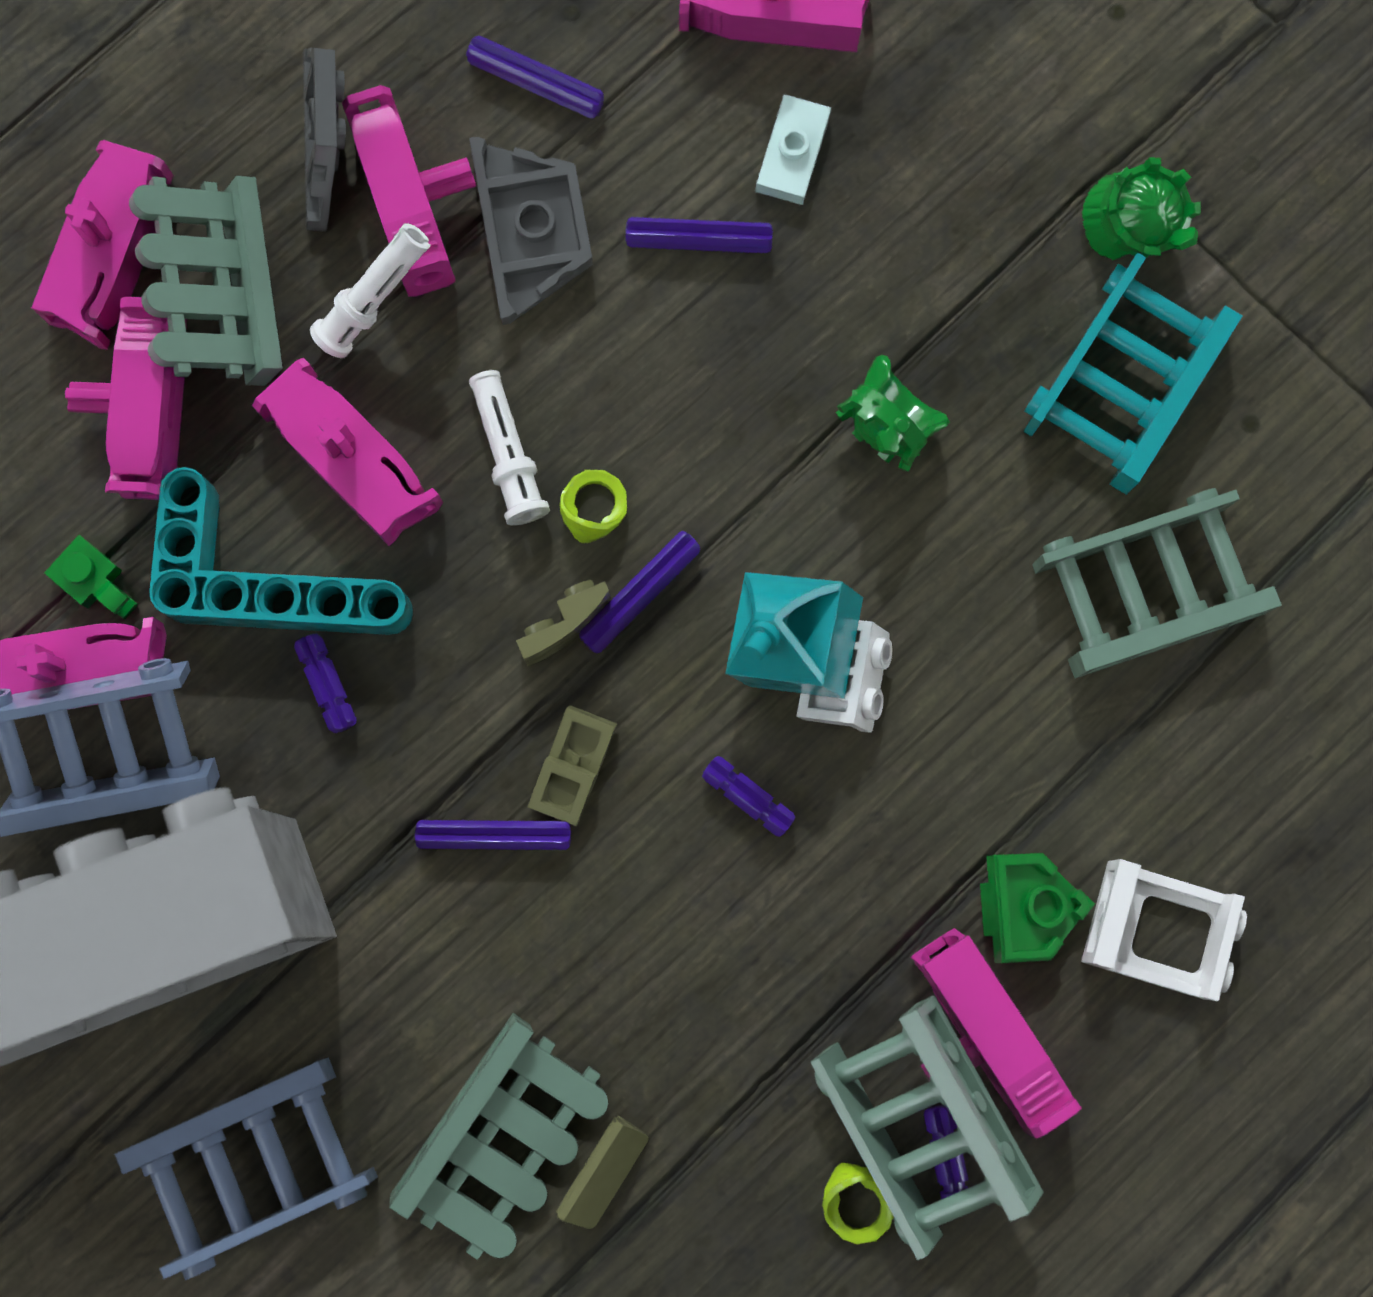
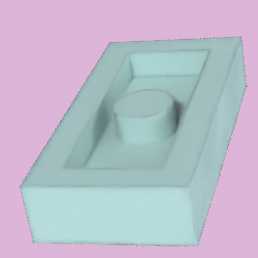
M784 94L756 183V192L803 205L830 117L831 107Z

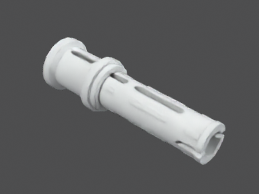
M408 223L403 224L394 239L381 252L353 288L341 290L334 298L335 306L324 319H317L310 327V334L313 340L324 352L333 357L345 358L352 350V341L361 330L370 329L376 322L379 305L407 274L413 264L430 247V244H428L429 239L419 228Z
M489 370L480 372L469 379V385L473 390L483 427L496 466L493 468L492 478L494 484L501 487L508 509L504 514L506 523L508 525H522L536 521L550 512L548 502L541 500L534 478V475L537 473L535 462L530 457H525L514 418L501 383L499 371Z

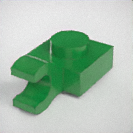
M78 535L44 572L80 605L87 609L98 599L111 612L118 614L125 620L139 605L113 583L123 570L81 535Z

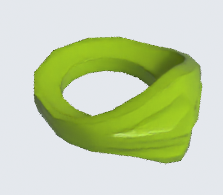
M585 470L575 475L561 494L560 515L574 538L580 543H590L605 537L619 526L626 516V490L618 478L605 470ZM601 484L607 487L614 496L615 506L611 514L603 518L601 523L587 521L578 517L575 497L579 490L586 485Z
M840 1163L834 1169L824 1191L822 1206L826 1222L843 1240L855 1244L878 1240L890 1228L894 1216L868 1168L851 1163ZM858 1182H861L865 1188L873 1190L879 1198L881 1205L880 1214L876 1221L864 1228H853L847 1225L840 1217L838 1211L840 1203L839 1192Z

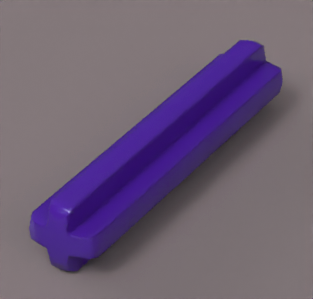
M475 36L466 53L467 61L473 66L588 118H596L602 108L604 93L591 85L482 36Z
M630 217L626 223V243L629 247L768 253L772 248L773 229L769 223Z
M680 531L580 631L579 636L582 642L593 652L600 653L699 554L700 546L698 542L687 532Z
M420 820L415 828L416 847L421 849L566 850L571 844V826L566 821Z

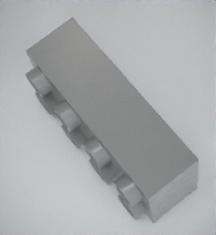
M219 788L190 796L166 807L162 812L170 834L156 839L155 835H145L125 840L122 829H112L85 836L59 847L54 851L61 874L59 877L54 878L53 874H43L17 881L14 870L0 871V1067L337 937L296 819L260 809L255 796L233 800L229 788Z

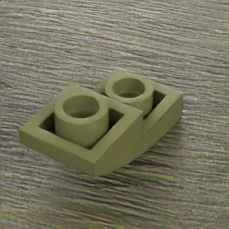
M587 580L569 587L564 591L566 597L557 601L564 621L554 624L553 619H546L524 630L526 636L516 640L528 667L548 658L579 636L580 631L611 601L605 581L594 585L592 580Z

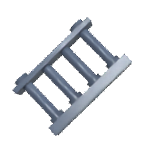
M161 658L141 664L137 671L11 694L10 689H0V754L13 792L0 808V837L173 804L190 796L214 790L220 777L215 757L198 760L196 756H191L173 689L182 688L191 671L189 662L184 661L171 664L170 659ZM151 694L170 759L166 767L146 770L144 766H139L120 699ZM98 704L118 771L113 777L94 781L92 776L86 775L67 709ZM45 714L65 780L61 787L42 791L41 787L34 786L15 726V719Z
M329 1057L115 1154L122 1174L141 1167L144 1177L151 1176L182 1256L175 1258L160 1268L163 1279L182 1271L185 1280L193 1278L215 1267L217 1264L213 1256L332 1201H334L337 1210L368 1195L364 1186L370 1184L378 1177L376 1171L372 1167L355 1176L353 1175L321 1097L326 1094L322 1084L336 1078ZM292 1098L295 1108L301 1105L333 1183V1186L303 1199L271 1120L276 1117L272 1106ZM242 1121L245 1131L251 1128L283 1208L255 1222L251 1218L221 1143L226 1140L222 1129ZM189 1144L192 1145L195 1154L201 1152L232 1230L231 1233L205 1245H202L171 1167L172 1164L176 1163L172 1152Z

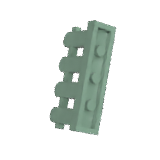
M236 176L224 192L218 191L217 182L204 181L200 186L201 190L167 187L166 178L152 177L149 185L137 187L129 199L130 210L136 217L142 220L154 221L156 234H146L135 248L136 258L143 266L151 269H161L162 282L151 284L143 293L141 299L142 306L148 314L158 318H167L169 332L158 333L148 345V354L151 360L159 366L174 367L175 377H188L192 373L191 368L225 369L226 378H240L244 370L246 385L265 386L283 367L256 177ZM172 222L206 225L207 237L173 235ZM178 270L211 272L214 285L181 284L179 282ZM185 319L218 320L220 334L186 332Z
M512 1013L390 1194L389 1208L406 1219L410 1217L416 1207L425 1212L420 1219V1223L432 1230L436 1222L439 1221L470 1242L466 1248V1253L477 1260L483 1251L495 1258H503L513 1252L516 1246V1235L513 1227L504 1221L514 1205L525 1211H536L544 1205L547 1199L546 1186L543 1180L536 1176L535 1173L545 1158L554 1164L566 1165L576 1157L578 1152L576 1139L571 1132L565 1129L577 1112L587 1119H596L601 1117L608 1107L606 1093L596 1084L601 1076L600 1073L588 1066L582 1075L552 1055L551 1051L555 1047V1043L545 1036L542 1037L538 1045L531 1041L530 1037L534 1033L531 1025L514 1013ZM511 1068L518 1074L506 1090L499 1083ZM531 1082L563 1103L553 1120L520 1099ZM480 1114L487 1121L478 1134L475 1135L468 1129ZM500 1128L533 1149L522 1166L490 1145V1142ZM450 1161L456 1167L447 1180L444 1181L437 1175L446 1162ZM469 1174L501 1195L492 1211H489L459 1191V1188Z

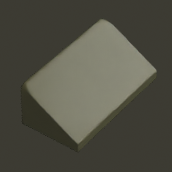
M619 1115L617 1118L614 1116L561 1201L556 1212L558 1213L557 1217L564 1222L587 1229L594 1228L646 1146L649 1139L648 1135Z

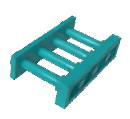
M1138 252L1127 268L1118 263L1102 288L1103 291L1110 294L1050 390L1040 386L1024 412L1032 416L1023 431L1032 437L1045 418L1112 459L1111 465L1118 469L1109 485L1126 495L1144 476L1242 318L1241 314L1225 305L1213 320L1207 316H1204L1201 320L1135 280L1134 276L1146 259L1145 256ZM1122 296L1189 336L1188 342L1194 345L1195 348L1188 359L1185 360L1179 356L1175 360L1110 321L1108 317ZM1096 336L1164 377L1162 383L1170 388L1163 399L1159 401L1153 398L1149 401L1083 361L1082 358ZM1070 377L1139 419L1137 424L1144 429L1134 443L1129 439L1125 443L1057 402L1056 399Z

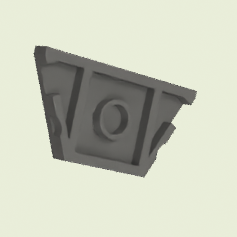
M304 48L306 230L326 231L334 171H338L340 150H344L345 119L338 118L339 102H343L345 76L344 71L335 70V50Z
M471 137L469 140L502 324L507 325L514 322L593 265L576 166L574 163L556 158L543 159L536 156L534 152L514 147L513 151L487 145L484 138Z

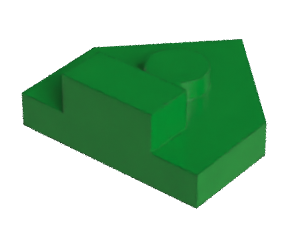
M1043 853L986 856L988 883H980L984 936L993 937L994 963L1052 960L1064 945L1063 940L1079 920H1083L1095 903L1081 889L1077 890L1057 871L1058 867Z

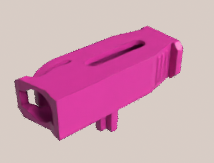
M680 0L679 31H689L690 26L732 40L857 52L862 21L870 0Z
M379 85L348 95L342 102V106L388 242L390 243L402 225L407 223L419 228L429 239V249L423 253L402 278L408 296H420L450 286L456 280L429 202L476 187L467 157L419 173L390 88ZM379 99L381 107L360 113L359 105Z
M102 140L99 141L96 149L100 156L78 186L72 204H68L65 209L67 217L31 308L49 325L57 328H67L96 347L108 349L110 340L98 329V326L108 331L118 322L121 312L120 299L132 296L143 267L136 258L135 248L143 236L156 232L154 221L142 220L132 213L129 207V199L137 187L149 185L152 177L166 178V185H170L174 175L165 161L155 155Z
M124 297L120 299L121 312L113 352L111 383L70 382L69 388L65 390V398L68 400L67 410L78 413L108 414L106 451L110 465V477L106 483L105 493H119L124 499L159 500L162 480L169 472L177 468L184 377H175L174 367L159 366L151 360L148 354V345L152 339L160 332H169L167 318H158L148 314L142 306V297ZM185 319V327H186V328H187V319Z
M304 358L296 360L255 398L252 406L266 422L274 420L277 428L281 431V435L297 454L390 546L403 530L436 513L443 504L441 497L433 488L425 492L412 468L398 451L339 392L335 391L331 386L324 384L323 381L317 380L316 372ZM392 470H395L404 478L414 495L409 494Z
M154 617L143 618L142 630L127 624L108 623L0 640V689H10L11 694L137 671L138 667L143 663L164 658L167 637L164 624ZM151 694L120 699V701L148 697Z
M954 928L911 956L916 966L931 985L942 1008L962 1038L959 1040L975 1068L978 1066L982 1067L1025 1133L1035 1139L1042 1137L1074 1116L1081 1109L1049 1056L969 935L964 936ZM944 946H949V948H947L937 956L930 959L929 956H931ZM921 1064L920 1066L925 1072L924 1074L930 1081V1075L924 1064Z

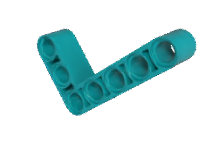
M187 467L174 469L162 480L154 541L150 600L156 609L176 622L199 625L384 635L398 634L410 624L413 616L412 603L403 590L390 581L213 571L220 504L219 494L215 487L200 473ZM199 486L200 494L198 499L191 505L181 506L180 500L184 491L190 487ZM193 535L195 537V545L192 551L185 556L177 557L175 550L177 543L182 538ZM188 585L190 596L187 602L178 608H172L170 600L172 593L177 588ZM240 588L242 590V599L239 605L232 610L223 611L221 603L223 596L231 589ZM292 591L294 593V602L291 608L284 613H274L272 605L275 597L281 592ZM334 594L346 595L344 610L336 616H325L323 609L325 601ZM389 596L398 598V609L393 616L388 619H378L375 617L374 610L379 600Z

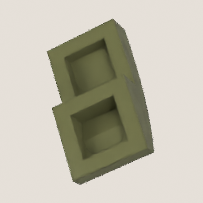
M569 705L565 710L550 754L542 766L528 808L577 826L606 756L617 723Z

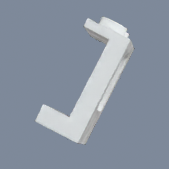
M1122 859L1108 861L1081 962L1200 999L1219 1001L1220 993H1225L1228 990L1233 977L1234 966L1229 961L1233 942L1241 938L1246 926L1247 913L1242 910L1245 897L1237 894H1222L1140 869L1141 865ZM1147 897L1160 898L1205 912L1209 915L1211 926L1201 965L1196 972L1189 973L1140 958L1133 953L1132 943L1142 904Z

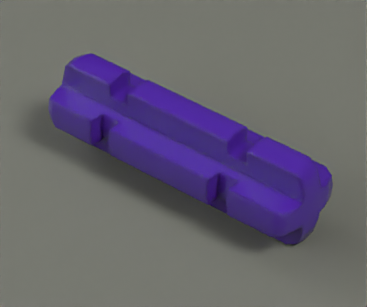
M315 633L297 640L294 643L295 651L300 662L306 664L303 670L318 706L325 709L322 715L328 729L333 733H338L351 728L356 724L357 719L351 705L344 701L347 695L332 660L326 658L328 650L323 638Z
M716 756L703 771V779L716 790L719 788L725 791L724 796L753 819L757 820L760 818L765 823L762 826L778 837L784 835L795 820L794 813L781 803L777 806L772 802L774 797L742 772L737 775L733 771V765L724 758Z
M947 1105L935 1106L925 1110L924 1118L927 1132L933 1136V1139L929 1140L930 1143L954 1133L957 1124ZM963 1154L935 1166L938 1184L943 1186L944 1189L940 1191L941 1200L968 1188V1186H965L968 1176Z

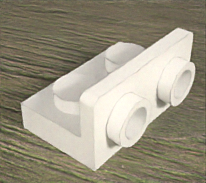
M859 620L845 699L801 693L796 717L806 721L851 726L859 731L871 733L874 721L879 719L883 709V693L880 687L883 671L889 667L892 659V642L889 639V633L874 622Z

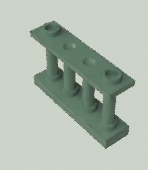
M1216 488L1208 489L1187 498L1188 506L1077 543L1074 542L1072 536H1068L1043 546L1045 553L1032 564L1035 574L1056 567L1083 641L1079 643L1081 651L1068 659L1075 679L1265 615L1282 606L1274 586L1256 592L1254 584H1247L1220 512L1225 511L1240 499L1237 490L1218 495ZM1196 520L1201 522L1227 589V593L1223 594L1226 602L1208 608L1205 600L1200 601L1172 530V528ZM1151 535L1179 605V609L1175 610L1178 619L1163 624L1159 623L1157 616L1151 617L1124 544ZM1103 551L1131 621V625L1127 626L1130 635L1111 640L1109 632L1103 633L1076 560Z
M935 995L916 1003L899 1018L903 1026L902 1033L848 1059L837 1042L829 1046L810 1062L815 1070V1079L819 1089L833 1103L894 1216L895 1228L899 1237L911 1247L917 1260L927 1257L943 1236L939 1228L940 1225L994 1202L1003 1207L1011 1222L1030 1214L1044 1193ZM912 1052L920 1056L930 1075V1081L873 1107L858 1078ZM938 1102L947 1105L958 1125L957 1131L900 1156L885 1127ZM968 1152L970 1155H974L985 1174V1181L927 1206L911 1176Z

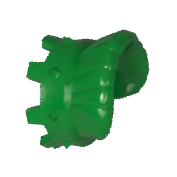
M1149 157L1144 164L1132 169L1126 167L1121 172L1104 176L1088 192L1083 205V227L1085 228L1089 245L1100 256H1105L1114 261L1127 254L1135 256L1137 252L1147 259L1149 256L1161 255V252L1169 249L1184 250L1197 244L1198 231L1196 228L1189 226L1192 218L1201 214V202H1192L1185 184L1191 176L1185 169L1173 172L1162 167L1161 158Z
M885 355L875 357L867 372L864 384L859 385L856 390H852V395L837 406L839 410L836 412L842 422L853 417L855 429L852 434L860 442L865 440L871 448L879 451L878 456L887 463L895 455L901 457L898 468L908 472L915 458L920 456V451L928 442L927 439L934 433L945 429L950 423L946 414L927 406L912 395L891 371L890 359Z

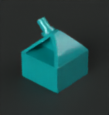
M745 572L725 674L749 687L845 699L863 597L842 581Z

